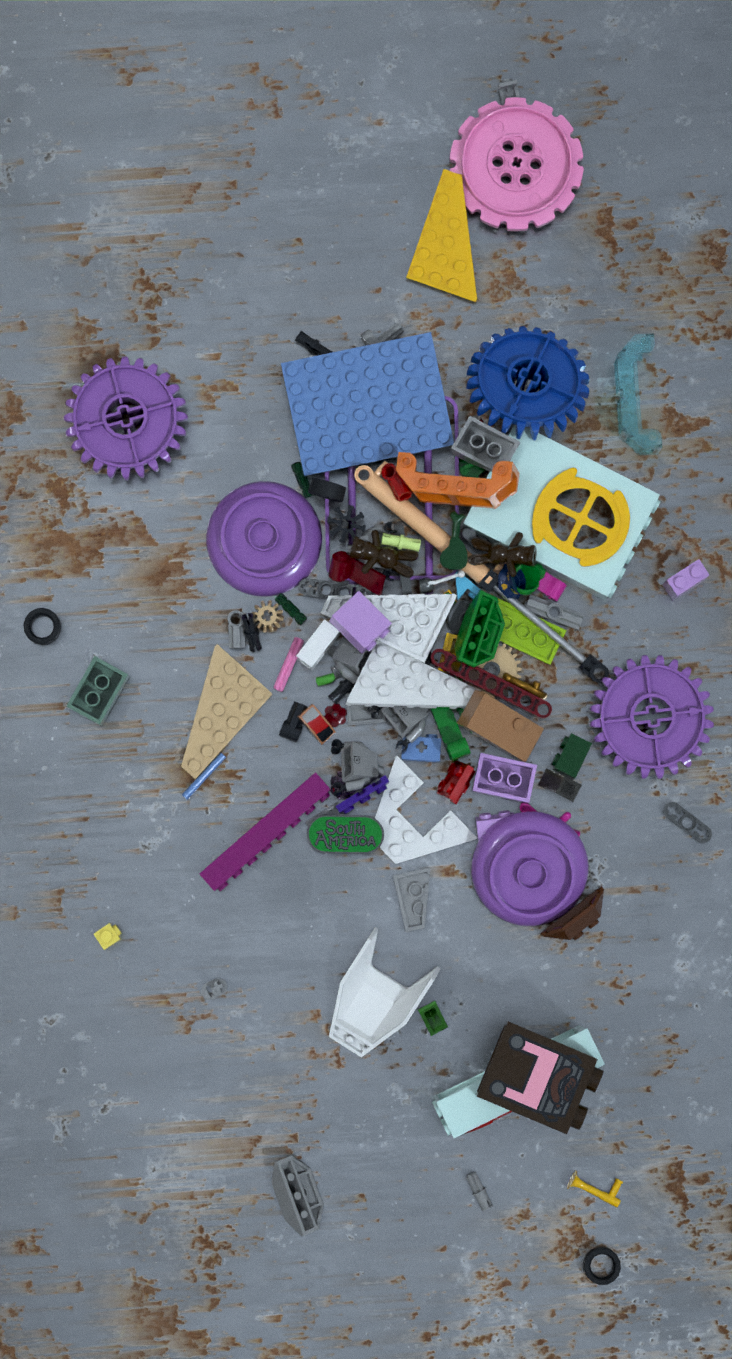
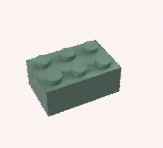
M94 656L66 707L102 726L130 676Z

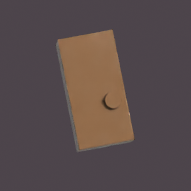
M475 690L457 722L460 726L523 762L527 761L544 728L508 706L478 690Z

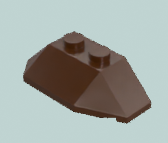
M600 886L539 934L542 937L571 940L572 938L577 940L584 934L582 930L586 927L591 929L599 923L597 919L601 917L603 887Z

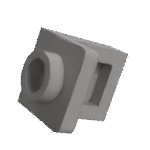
M509 78L502 80L498 84L502 105L505 104L506 98H520L517 80Z

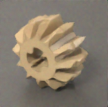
M271 600L268 601V606H265L264 601H261L262 608L255 605L254 608L258 613L251 612L254 617H258L254 619L255 623L259 622L256 627L260 629L264 626L263 633H266L267 627H270V631L274 632L273 625L280 628V624L276 621H283V617L277 616L282 614L283 611H275L279 605L276 603L271 607ZM265 612H268L269 615L272 613L273 616L270 617V621L262 619L265 616Z

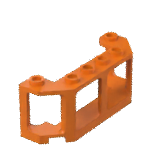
M398 452L396 471L420 502L496 509L510 495L513 496L518 490L520 473L515 464L510 461L497 462L493 466L491 479L417 472L415 456L411 453Z

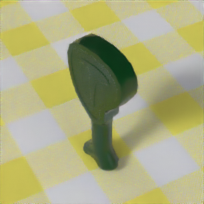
M452 511L449 514L453 522L452 536L449 546L440 555V563L446 569L460 570L466 567L468 562L467 549L459 537L460 523L466 516Z

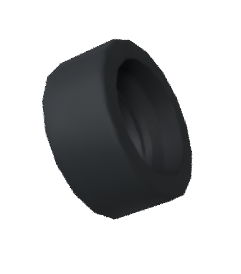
M318 478L311 479L308 489L310 494L337 502H343L346 487Z
M37 608L29 612L23 624L24 632L28 639L39 645H46L55 641L61 630L60 620L57 615L46 608ZM40 615L48 616L54 626L52 633L43 638L35 636L31 631L32 621Z
M596 1247L585 1256L583 1268L586 1276L593 1283L608 1285L619 1276L621 1264L617 1254L611 1249ZM597 1255H607L613 1261V1270L610 1275L597 1277L592 1273L590 1264Z

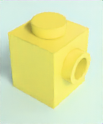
M109 923L95 932L94 936L102 948L107 950L121 940L119 935L122 933L116 924L112 925Z

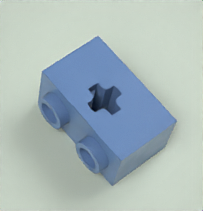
M426 734V737H418L413 743L410 742L408 744L407 751L401 755V760L439 763L441 738H437L435 734ZM420 742L427 746V749H424L422 753L416 748Z

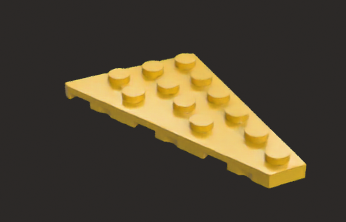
M443 169L406 278L476 302L477 292L463 179L461 174Z

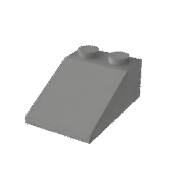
M469 416L451 450L454 456L492 472L493 466L497 462L510 461L520 445V441Z

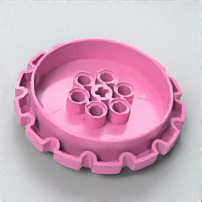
M513 97L506 98L504 105H499L497 101L488 103L478 109L479 117L469 116L458 130V135L461 136V139L453 141L449 161L456 165L450 171L462 175L466 209L470 214L479 212L481 214L480 221L494 228H499L501 224H505L507 231H527L530 223L534 224L536 228L542 227L555 219V211L563 213L570 206L575 198V194L571 190L579 189L584 168L577 164V162L583 159V151L580 140L578 138H571L570 135L574 129L563 115L554 117L552 115L553 108L540 101L535 100L532 105H528L526 98ZM510 144L513 150L505 151L503 146ZM528 145L532 151L524 152L522 147ZM500 160L503 164L500 167H496L492 162ZM514 161H516L517 163L520 162V166L518 168L516 167V165L513 167ZM532 162H538L540 164V168L533 169L530 166V164ZM507 176L511 179V182L505 184L501 181V178ZM524 177L528 178L530 180V183L527 185H523L520 182V179Z

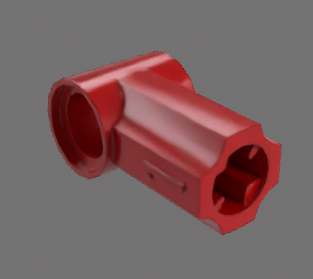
M387 463L382 468V477L388 481L397 501L408 500L412 497V490L397 473V465Z

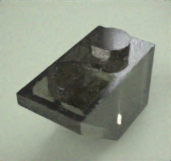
M547 768L538 784L539 787L571 803L574 802L582 786L570 778Z

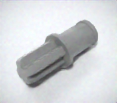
M473 1172L467 1175V1180L473 1191L472 1195L476 1197L481 1210L485 1211L492 1207L493 1204L486 1193L487 1189L483 1187L477 1173Z

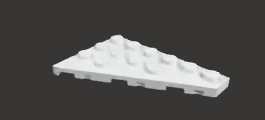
M376 641L377 644L372 649L346 701V705L465 709L474 691L481 690Z

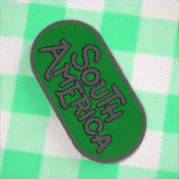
M321 815L309 824L307 839L311 847L320 853L370 854L376 851L383 843L384 829L379 821L371 816Z

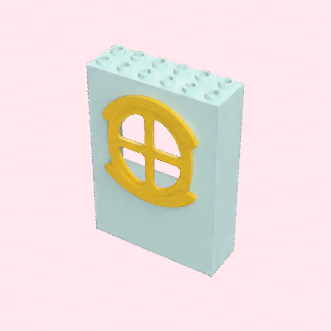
M514 425L509 436L520 441V445L510 462L515 464L520 473L517 492L505 499L496 509L471 507L462 528H470V530L475 531L476 536H483L492 544L499 542L507 546L510 545L516 533L521 532L523 538L519 545H535L537 549L535 563L542 565L547 572L604 601L607 597L611 598L617 588V585H615L616 580L620 581L626 570L623 568L624 564H629L635 553L632 551L633 547L637 548L643 537V534H641L642 529L646 530L652 520L649 517L650 513L654 514L661 502L658 500L660 494L538 433L536 440H532L530 428L525 427L522 437L517 439L516 425ZM489 472L486 479H491L492 472ZM570 489H586L590 491V496L580 513L559 504L556 501L557 496ZM598 496L602 497L612 509L614 526L611 529L588 518V513ZM551 509H556L576 521L566 541L560 540L551 528L549 522V512ZM583 525H587L607 536L605 543L595 548L579 549L573 546V542Z

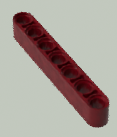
M436 649L431 654V663L435 667L538 719H546L552 712V706L547 701L477 666L473 668L458 661L455 655L444 649ZM435 654H443L445 660L442 663H437L434 660ZM453 662H459L462 665V669L459 672L452 670L451 664ZM475 670L479 673V678L471 680L468 673ZM488 679H493L496 682L494 689L487 688L486 681ZM505 688L513 690L514 694L511 698L503 695ZM524 696L529 697L531 704L525 707L520 703V699ZM545 705L548 708V713L540 715L538 713V706Z

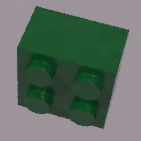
M572 733L568 737L565 736L559 746L562 748L561 753H557L551 763L554 766L552 770L574 780L592 743Z

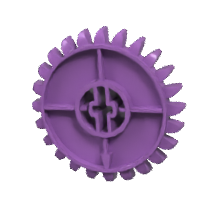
M127 356L122 357L120 365H115L113 359L109 358L106 362V369H102L98 364L93 365L95 375L91 377L83 373L80 376L84 383L83 387L72 386L71 390L77 395V398L66 400V406L73 409V413L64 415V421L73 423L74 426L67 429L65 433L67 437H78L71 446L74 452L82 448L85 449L81 456L83 464L92 458L95 459L93 464L94 472L98 473L106 465L109 478L112 479L118 468L121 469L124 480H129L131 469L135 468L139 477L144 478V465L148 464L154 472H158L159 467L156 459L160 457L162 460L170 463L171 458L166 449L169 447L174 450H180L179 443L173 437L174 435L186 436L185 429L177 425V422L188 420L187 414L177 411V408L186 405V401L183 398H173V395L180 391V387L177 384L167 386L166 383L171 376L167 372L157 376V364L153 363L148 369H145L142 358H138L134 365H130ZM124 404H133L136 407L129 408V405ZM128 414L130 423L124 424L122 415ZM141 425L140 428L137 431H135V426ZM120 430H123L124 433H128V434H127V435H122V434H118V433H115V432L120 431Z
M642 655L640 666H637L629 658L626 660L628 671L624 672L618 666L613 667L612 671L617 679L612 680L611 678L603 677L601 682L608 688L607 691L597 690L593 693L597 699L602 701V704L592 705L589 708L591 712L600 714V718L591 721L589 726L601 728L602 730L601 733L593 738V741H606L607 745L602 750L601 755L606 756L614 752L616 756L612 766L617 767L624 761L627 762V775L632 774L636 767H640L641 779L647 778L650 769H654L657 779H662L664 767H668L670 773L674 776L678 773L677 762L680 761L685 767L689 768L692 763L688 755L690 753L698 757L702 755V750L697 745L698 742L709 743L710 741L708 735L703 733L704 729L714 727L712 721L705 719V715L713 712L714 708L703 703L710 696V693L708 691L699 692L697 688L701 685L702 679L697 678L691 681L689 679L691 668L687 667L681 672L678 671V660L673 659L668 666H665L662 655L656 657L654 664L650 663L647 655ZM643 700L646 701V705L653 703L652 700H655L664 707V709H658L657 705H649L640 712H634L637 705ZM649 710H651L652 715L667 713L668 718L654 720L653 725H651L650 720L637 722L634 720V717L649 714ZM668 722L665 730L658 735L656 730L650 731V735L637 727L644 725V729L651 730L660 726V723Z

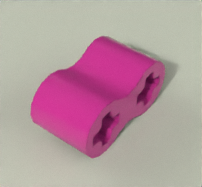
M546 572L545 577L539 581L540 586L536 590L557 602L567 585Z

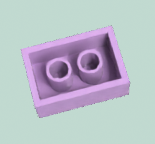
M480 753L472 792L529 804L537 765Z

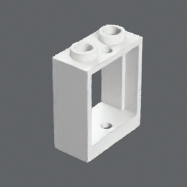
M324 619L296 655L297 660L312 671L329 650V647L339 637L340 632Z

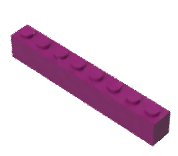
M315 772L199 873L200 876L214 891L219 890L221 892L229 885L227 881L231 877L236 879L243 872L242 868L246 864L250 866L258 859L256 855L261 851L263 853L267 852L272 847L270 844L275 839L279 841L287 834L285 830L288 827L294 828L301 822L300 817L304 813L308 816L316 809L314 805L319 800L321 803L330 796L328 792L331 789Z

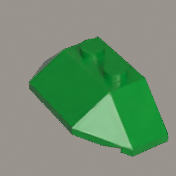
M479 590L466 610L454 646L458 661L474 668L494 659L505 626L497 597Z

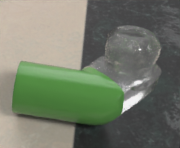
M336 665L331 666L330 670L332 673L316 677L318 686L333 683L342 676L336 669Z

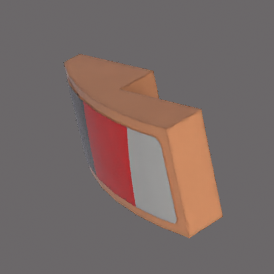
M310 704L297 716L321 745L335 733L329 722L313 704Z

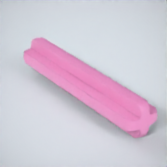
M298 637L294 638L274 684L275 690L280 692L284 690L297 660L296 655L301 650L304 640Z

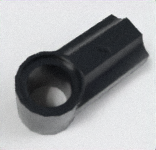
M294 701L288 718L281 727L279 736L297 743L303 729V722L297 716L307 706Z

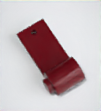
M338 551L332 555L328 576L334 581L342 582L349 578L380 596L386 577L373 568L367 574H363L361 569L365 564L355 558H350L349 554L344 551Z

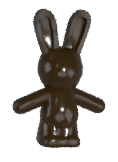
M377 530L371 532L372 543L359 539L357 536L354 537L349 557L368 560L361 569L363 574H367L377 562L381 567L393 569L406 578L413 576L414 571L412 568L398 562V560L415 561L419 556L418 552L413 550L397 551L389 546L381 547Z
M521 532L516 533L509 546L499 542L492 544L480 538H473L471 540L473 547L488 553L471 555L468 558V562L474 566L489 562L500 565L506 562L509 575L515 577L517 572L514 563L534 567L537 549L535 545H519L523 538Z

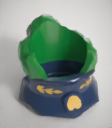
M535 563L534 567L515 564L517 574L515 577H511L507 564H504L498 574V588L507 598L518 599L520 595H530L540 586L539 581L545 577L546 569L539 563Z

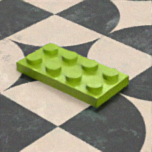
M498 598V605L505 622L499 642L505 643L507 646L551 665L560 645L514 606ZM540 618L562 638L564 637L567 630Z

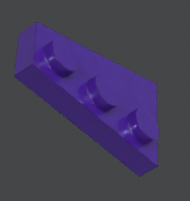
M386 775L381 777L376 783L370 784L361 792L336 805L338 812L347 814L355 809L354 804L359 801L363 804L371 799L369 795L374 792L380 794L388 789L386 785L389 784V780Z

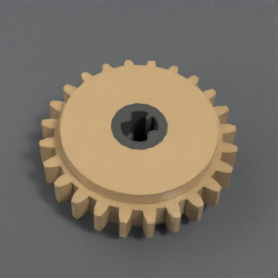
M505 643L502 647L498 644L494 659L477 666L485 671L489 669V666H493V669L497 671L493 675L503 679L504 673L521 679V676L517 674V672L522 671V668L517 667L521 662L520 660L515 661L517 653L512 655V648L505 649ZM472 670L468 673V676L471 680H477L479 673ZM488 679L486 681L487 688L494 689L496 682L493 679ZM505 688L503 690V694L506 697L509 696L507 692L508 690L513 692L511 688ZM481 690V692H484V693L488 694L489 696L495 698V696H493V695H491V694H489V693H487V692Z

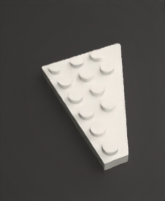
M365 595L392 623L389 627V634L383 639L378 638L377 641L425 663L457 595ZM328 596L321 614L331 619L332 615L353 596Z

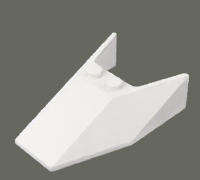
M377 927L373 929L340 982L329 1033L331 1039L360 1057L366 1055L407 1024L441 969L437 966L410 987L403 986L372 965L378 934Z

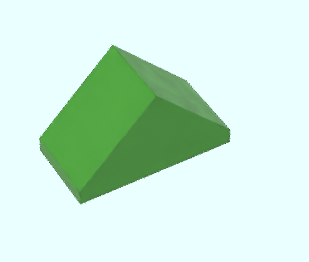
M435 1000L417 1009L431 1036L448 1028Z

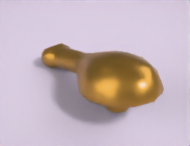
M508 673L503 674L505 681L541 699H545L548 696L547 693L539 689L541 682L534 681L532 685Z

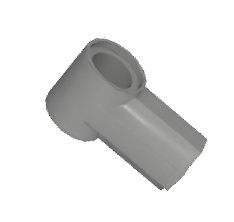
M234 610L229 613L227 618L229 648H246L243 621L239 624H233L231 621V617L234 614H240L241 617L244 614Z

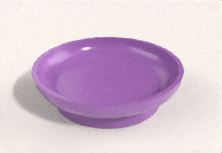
M259 481L234 489L218 503L208 523L206 545L214 569L227 584L249 595L274 596L297 587L299 582L307 578L313 571L321 552L322 530L315 510L303 495L284 484Z
M520 812L499 820L484 833L473 854L471 874L475 891L481 902L490 912L511 924L539 926L559 919L575 906L585 889L589 864L582 840L567 823L555 816L542 812Z

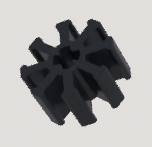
M352 505L347 506V516L342 514L339 506L334 509V512H337L340 520L328 517V524L339 525L336 529L330 530L329 534L331 537H334L336 533L342 531V537L339 540V543L342 544L346 543L347 533H350L354 541L356 535L353 529L364 532L366 525L355 524L359 519H364L362 512L351 518V513L354 509ZM346 519L347 522H352L350 529L341 527L343 520Z

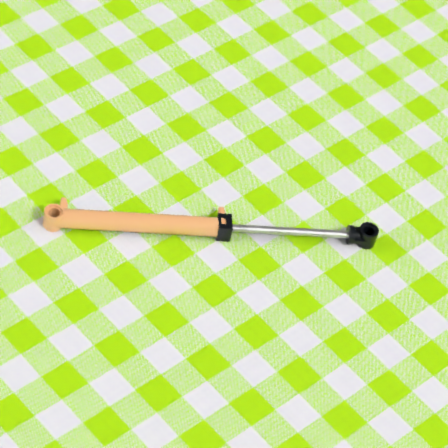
M384 461L380 464L375 472L366 465L359 466L354 474L358 484L439 552L442 553L449 546L451 536L409 500L397 501L389 483L380 477L383 466L388 462ZM361 470L369 472L370 476L365 481L361 480L358 476ZM467 550V554H468V558H469V557H470L471 555H473V554L470 553V552ZM467 562L466 567L461 569L486 592L489 593L492 589L495 590L581 663L578 669L592 681L602 683V678L597 679L594 676L596 668H601L604 671L603 677L609 676L608 668L594 656L589 654L585 657L520 601L507 598L499 590L497 583L498 574L506 562L496 565L493 570L489 569L485 564L474 566Z

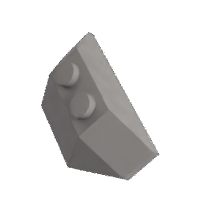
M289 1156L275 1162L272 1186L285 1221L301 1236L319 1230V1222L324 1205L311 1169L298 1161L294 1156Z

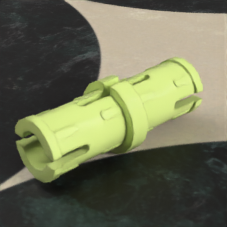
M383 533L381 545L397 547L399 550L403 548L419 552L421 540L404 537L402 534L398 536Z

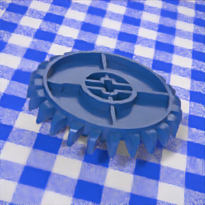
M520 326L519 331L514 332L508 328L504 330L502 337L499 334H493L490 338L491 343H481L479 346L480 352L472 355L471 362L475 364L468 367L466 375L473 377L467 381L466 389L475 390L472 392L469 401L474 403L483 400L478 407L477 415L480 416L491 410L488 425L492 426L500 418L503 419L501 432L504 434L514 424L516 425L517 439L522 437L525 427H529L532 440H536L539 429L543 426L547 437L551 438L554 422L564 432L567 426L565 415L575 423L578 418L576 408L582 412L585 409L586 403L583 398L588 399L590 392L586 386L589 384V375L582 372L586 368L585 362L576 360L579 352L573 348L568 349V341L565 339L558 341L555 339V333L551 331L543 334L538 327H535L533 331H528L525 326ZM530 379L531 382H530V384H529V386H528L526 392H524L523 390H524V388H525V386H526L528 380Z

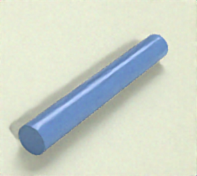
M220 753L182 795L188 800L226 757Z

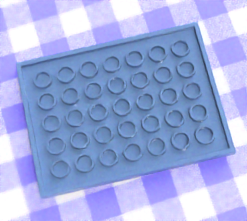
M431 332L281 363L304 476L398 457V452L415 454L453 446L454 444Z

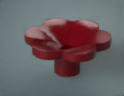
M333 704L325 708L326 714L324 717L332 727H337L339 724L342 725L346 722L347 710L341 708L340 704Z

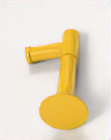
M575 1171L568 1182L567 1189L578 1187L617 1208L621 1200L616 1198V1195L623 1181L616 1178L608 1194L582 1181L577 1176V1171Z

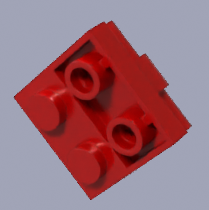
M460 761L450 764L447 770L448 774L445 779L440 781L438 791L436 792L456 805L462 794H465L468 790L469 782L476 772L473 767Z

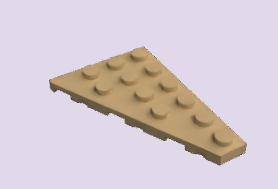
M218 644L214 647L181 765L195 780L273 695Z

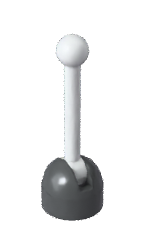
M460 570L456 574L435 581L431 578L419 579L422 593L431 592L435 584L456 577L463 578L465 572Z

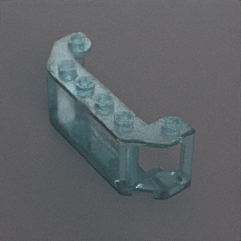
M654 333L634 335L617 354L613 363L619 439L628 444L639 456L658 455L662 449V436L660 432L655 429H642L637 362L642 361V354L651 352L655 346Z

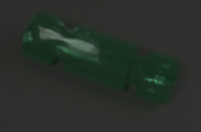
M301 462L293 463L291 468L296 473L295 477L300 489L303 490L304 498L312 497L313 494L308 493L310 483L307 476H304Z
M280 593L275 598V601L282 605V608L292 618H295L299 625L307 620V617L300 613V610L290 600H287L283 593Z

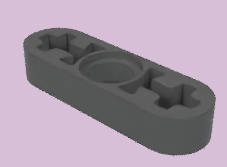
M670 802L664 806V816L697 842L706 843L711 839V829L679 804ZM673 806H675V807H676V810H675V811H676L679 815L681 814V811L684 812L685 814L682 815V816L680 817L679 821L677 822V821L675 820V819L678 818L676 815L672 814V815L670 816V815L668 814V813H669V810L667 809L668 807H671V808H672ZM685 817H690L693 820L691 828H685L682 825V820ZM697 823L700 825L697 827L700 831H707V838L700 839V834L697 831H694V834L691 833Z

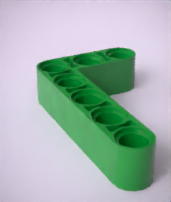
M449 707L430 708L450 761L455 762L470 756L471 752L468 743L461 734L452 709H449Z

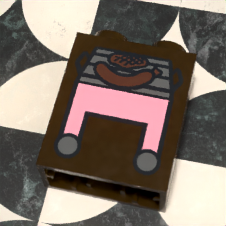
M506 1021L475 1095L567 1134L570 1127L580 1130L588 1111V1107L580 1104L585 1089L595 1093L604 1070L595 1067L597 1058Z

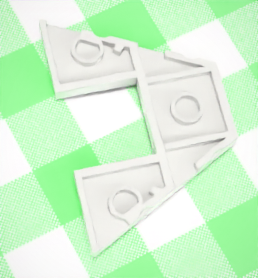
M396 756L388 778L389 784L386 785L388 789L383 793L375 819L379 821L384 829V840L379 848L395 864L476 840L477 837L452 811H449L424 837L397 811L424 782Z

